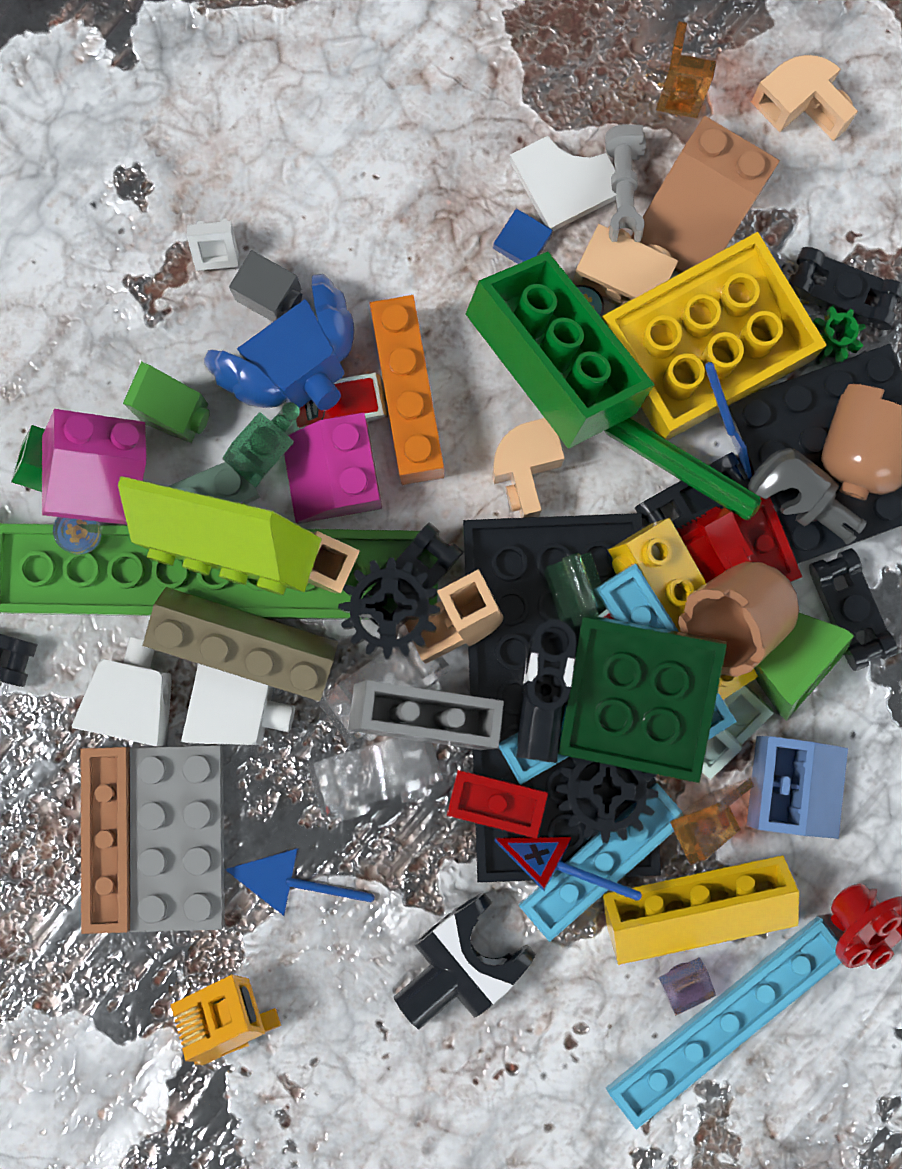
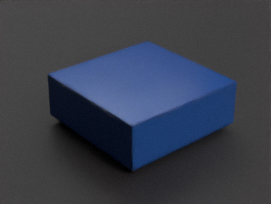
M516 208L493 243V249L519 264L540 255L551 238L553 230Z

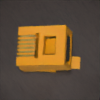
M233 974L170 1004L173 1016L177 1017L175 1023H179L176 1025V1028L180 1029L178 1034H182L179 1036V1039L183 1040L180 1043L185 1046L182 1048L185 1061L194 1062L196 1065L208 1064L231 1052L248 1047L249 1041L281 1026L276 1008L259 1014L249 978Z

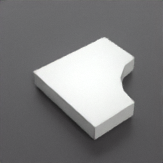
M546 136L510 154L509 161L542 222L553 231L616 200V193L612 191L611 177L615 173V168L606 153L590 158L573 156L559 149L551 138Z

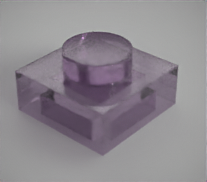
M700 957L688 963L678 964L670 969L668 973L658 977L675 1016L716 996L709 973Z

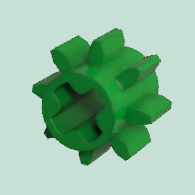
M832 306L825 312L824 320L816 317L812 321L827 345L820 352L819 361L822 362L826 357H835L837 362L842 363L848 358V351L857 353L863 347V343L856 338L866 326L865 324L857 323L853 317L854 310L850 309L847 313H837L836 309ZM835 331L839 333L838 341L833 338Z

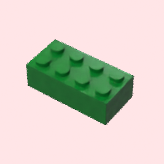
M548 251L478 281L465 315L568 449L637 413L655 384Z

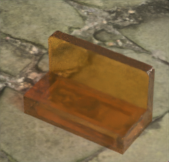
M678 21L664 66L656 111L698 118L712 83L717 61L681 55L687 23Z
M750 777L705 794L670 821L690 865L706 860L741 830L730 805L754 787Z

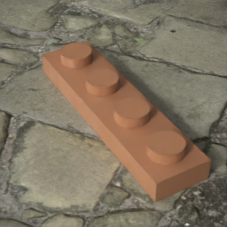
M130 747L81 749V934L125 933L130 931Z

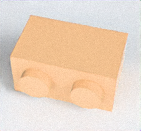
M598 223L576 268L573 283L577 287L590 288L599 297L621 306L669 280L678 260L672 258L666 249L658 245L649 244L646 246L640 242H635L631 239V235L622 228L619 230L617 242H612L609 238L610 226L607 228Z

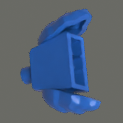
M313 275L312 291L317 318L309 303L304 299L239 346L237 350L242 358L223 350H208L204 364L208 371L215 376L216 384L233 393L239 401L255 407L273 408L286 402L292 408L298 409L312 400L320 410L332 408L341 397L340 391L334 385L345 373L340 362L349 355L354 341L353 317L347 310L344 293L335 288L333 282L326 275Z

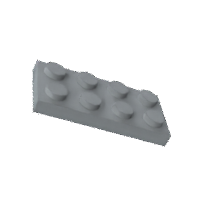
M223 745L130 748V932L222 930L225 927Z

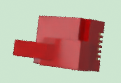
M717 506L705 512L706 515L701 514L702 518L696 517L697 521L693 519L691 520L692 523H686L687 526L682 525L683 529L679 527L676 529L706 583L729 568L744 562H752L750 556L753 555V552L745 541L732 511L726 508L721 509Z

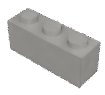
M366 680L354 684L348 731L477 750L496 749L499 747L504 701Z

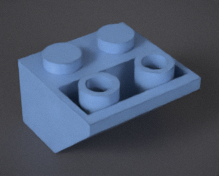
M756 736L746 826L764 831L839 839L848 748L780 737Z

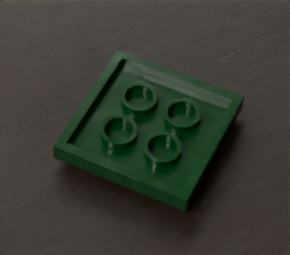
M584 614L558 754L700 783L727 641Z

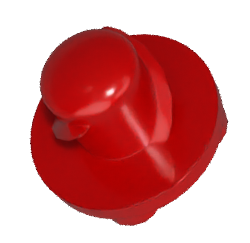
M853 884L843 889L835 897L831 905L833 915L830 919L834 925L844 931V934L837 943L835 954L845 967L855 968L868 964L872 969H878L891 960L894 955L892 948L902 940V896L890 898L880 903L877 899V889L875 888L869 890L864 884Z

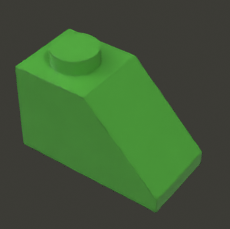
M142 361L123 401V404L140 421L145 422V425L189 443H192L196 433L201 434L204 431L210 416V410L207 409L209 404L201 393Z

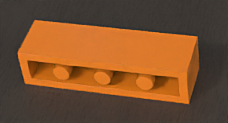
M414 295L370 302L401 485L445 478Z

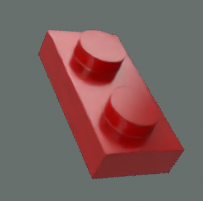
M761 497L762 502L758 511L749 520H744L733 513L745 541L753 552V555L750 556L752 562H761L778 569L790 582L803 577L770 497L767 499Z
M458 770L447 816L537 838L548 792Z

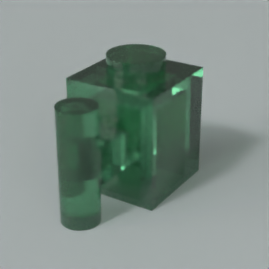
M288 402L284 404L271 421L259 412L230 444L222 460L256 488L295 442L286 433L299 416V407L293 402Z
M591 552L580 555V553L563 558L562 562L546 567L544 574L560 621L565 622L572 619L574 627L582 624L584 614L598 616V611L605 608V605L594 590L601 585V581Z

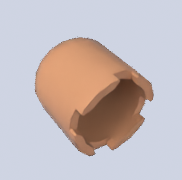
M849 384L844 394H841L823 447L821 458L823 467L832 479L842 483L840 492L848 496L866 500L869 493L883 495L895 492L902 487V405L882 399L885 391L883 389Z
M744 562L727 569L692 592L687 597L685 612L679 616L678 622L682 633L727 641L721 675L737 677L752 671L789 635L797 623L799 605L796 591L792 584L778 569L761 562Z

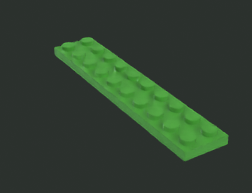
M0 524V614L151 616L154 603L165 587L263 618L346 620L350 618V613L343 612L338 608L340 603L350 602L351 599L343 589L341 593L337 594L308 583L305 592L286 588L284 595H279L256 587L258 580L248 578L246 585H241L220 578V570L211 568L209 575H203L183 568V560L175 559L173 566L159 563L147 558L148 549L131 542L128 526L78 525L92 534H99V538L91 549L77 553L68 550L61 543L59 537L61 525ZM306 529L313 533L319 531L360 550L345 585L356 587L359 583L355 578L354 571L359 570L365 575L370 574V561L375 560L380 569H385L389 557L394 558L396 561L420 532L409 530ZM427 549L418 558L429 569L438 560ZM376 583L372 584V585L365 591V593L363 594V596H364L368 591H370L371 588H372ZM438 595L434 599L429 600V605L438 603ZM391 597L387 598L386 605L382 607L391 614L398 606Z

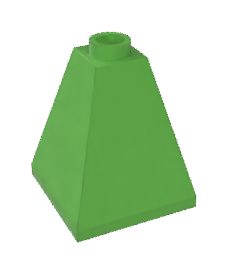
M799 612L794 629L754 668L758 675L756 678L757 682L779 715L786 721L845 655L854 637L853 634L844 628Z

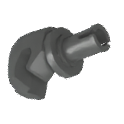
M794 448L778 450L769 456L749 482L748 489L765 499L781 490L789 488L798 489L799 494L794 500L781 505L780 510L782 514H797L796 521L802 526L818 520L839 536L846 544H850L857 537L843 523L848 524L859 534L866 525L864 519L859 518L835 499L839 484L819 466Z

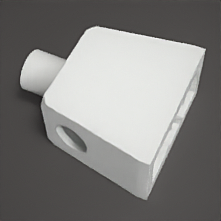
M129 637L123 663L101 659L74 718L72 728L152 746H166L172 678L170 673L150 669L155 650L142 646L144 640Z
M198 664L181 742L261 745L265 728L290 732L295 706L271 701L274 690L272 686Z

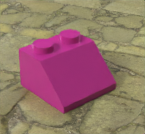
M54 409L42 435V515L127 525L118 483L121 476L143 481L146 466L145 422Z
M365 413L319 420L281 438L296 524L383 509Z

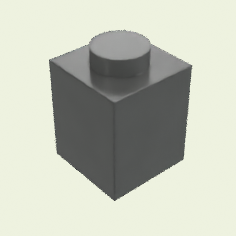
M253 250L250 251L229 285V289L237 302L272 322L298 305L303 297V294L300 293L302 289L297 275Z

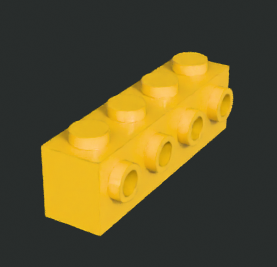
M669 517L648 525L608 549L613 558L612 565L616 574L632 564L637 565L676 628L681 632L678 620L679 616L685 612L687 597L706 584ZM754 669L737 677L721 675L718 693L724 700L756 679L758 675Z
M783 855L633 887L632 889L642 894V898L638 901L615 892L603 894L607 929L618 965L799 925V890Z

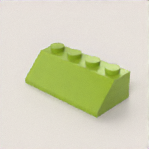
M120 477L118 488L132 543L149 550L147 558L170 566L174 565L175 559L183 560V568L203 575H209L211 568L220 570V578L241 585H246L248 578L258 580L256 587L279 595H284L286 588L305 592L322 538L273 511L127 477Z

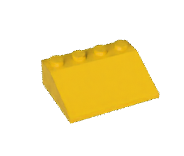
M759 232L748 236L602 316L604 322L655 384L641 405V408L656 434L667 441L720 412L705 370L706 363L712 362L714 364L727 405L729 406L810 363L827 346Z

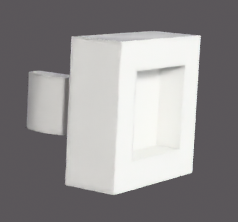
M225 218L221 219L220 222L204 223V221H198L197 224L187 225V239L196 271L239 267V254L231 221Z

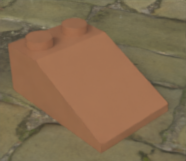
M704 115L643 215L644 230L640 243L646 246L654 244L666 249L672 258L678 260L674 270L679 273L725 250L766 186L780 160Z

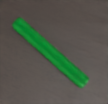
M628 418L605 430L606 435L744 520H749L758 511L762 502L760 496L633 419Z

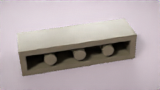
M165 587L153 605L142 646L320 702L334 661L338 641Z

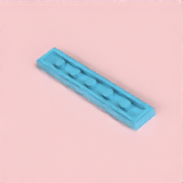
M815 917L606 1087L608 1094L636 1130L841 963L835 954L839 939L821 917Z

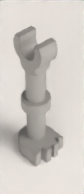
M617 125L608 130L605 135L606 153L615 159V173L611 177L612 191L616 193L617 213L613 215L610 222L609 238L612 242H617L619 230L621 228H629L634 232V241L640 242L643 236L644 219L636 212L634 207V191H636L638 183L637 174L632 170V160H639L640 156H644V149L646 147L645 132H643V125Z

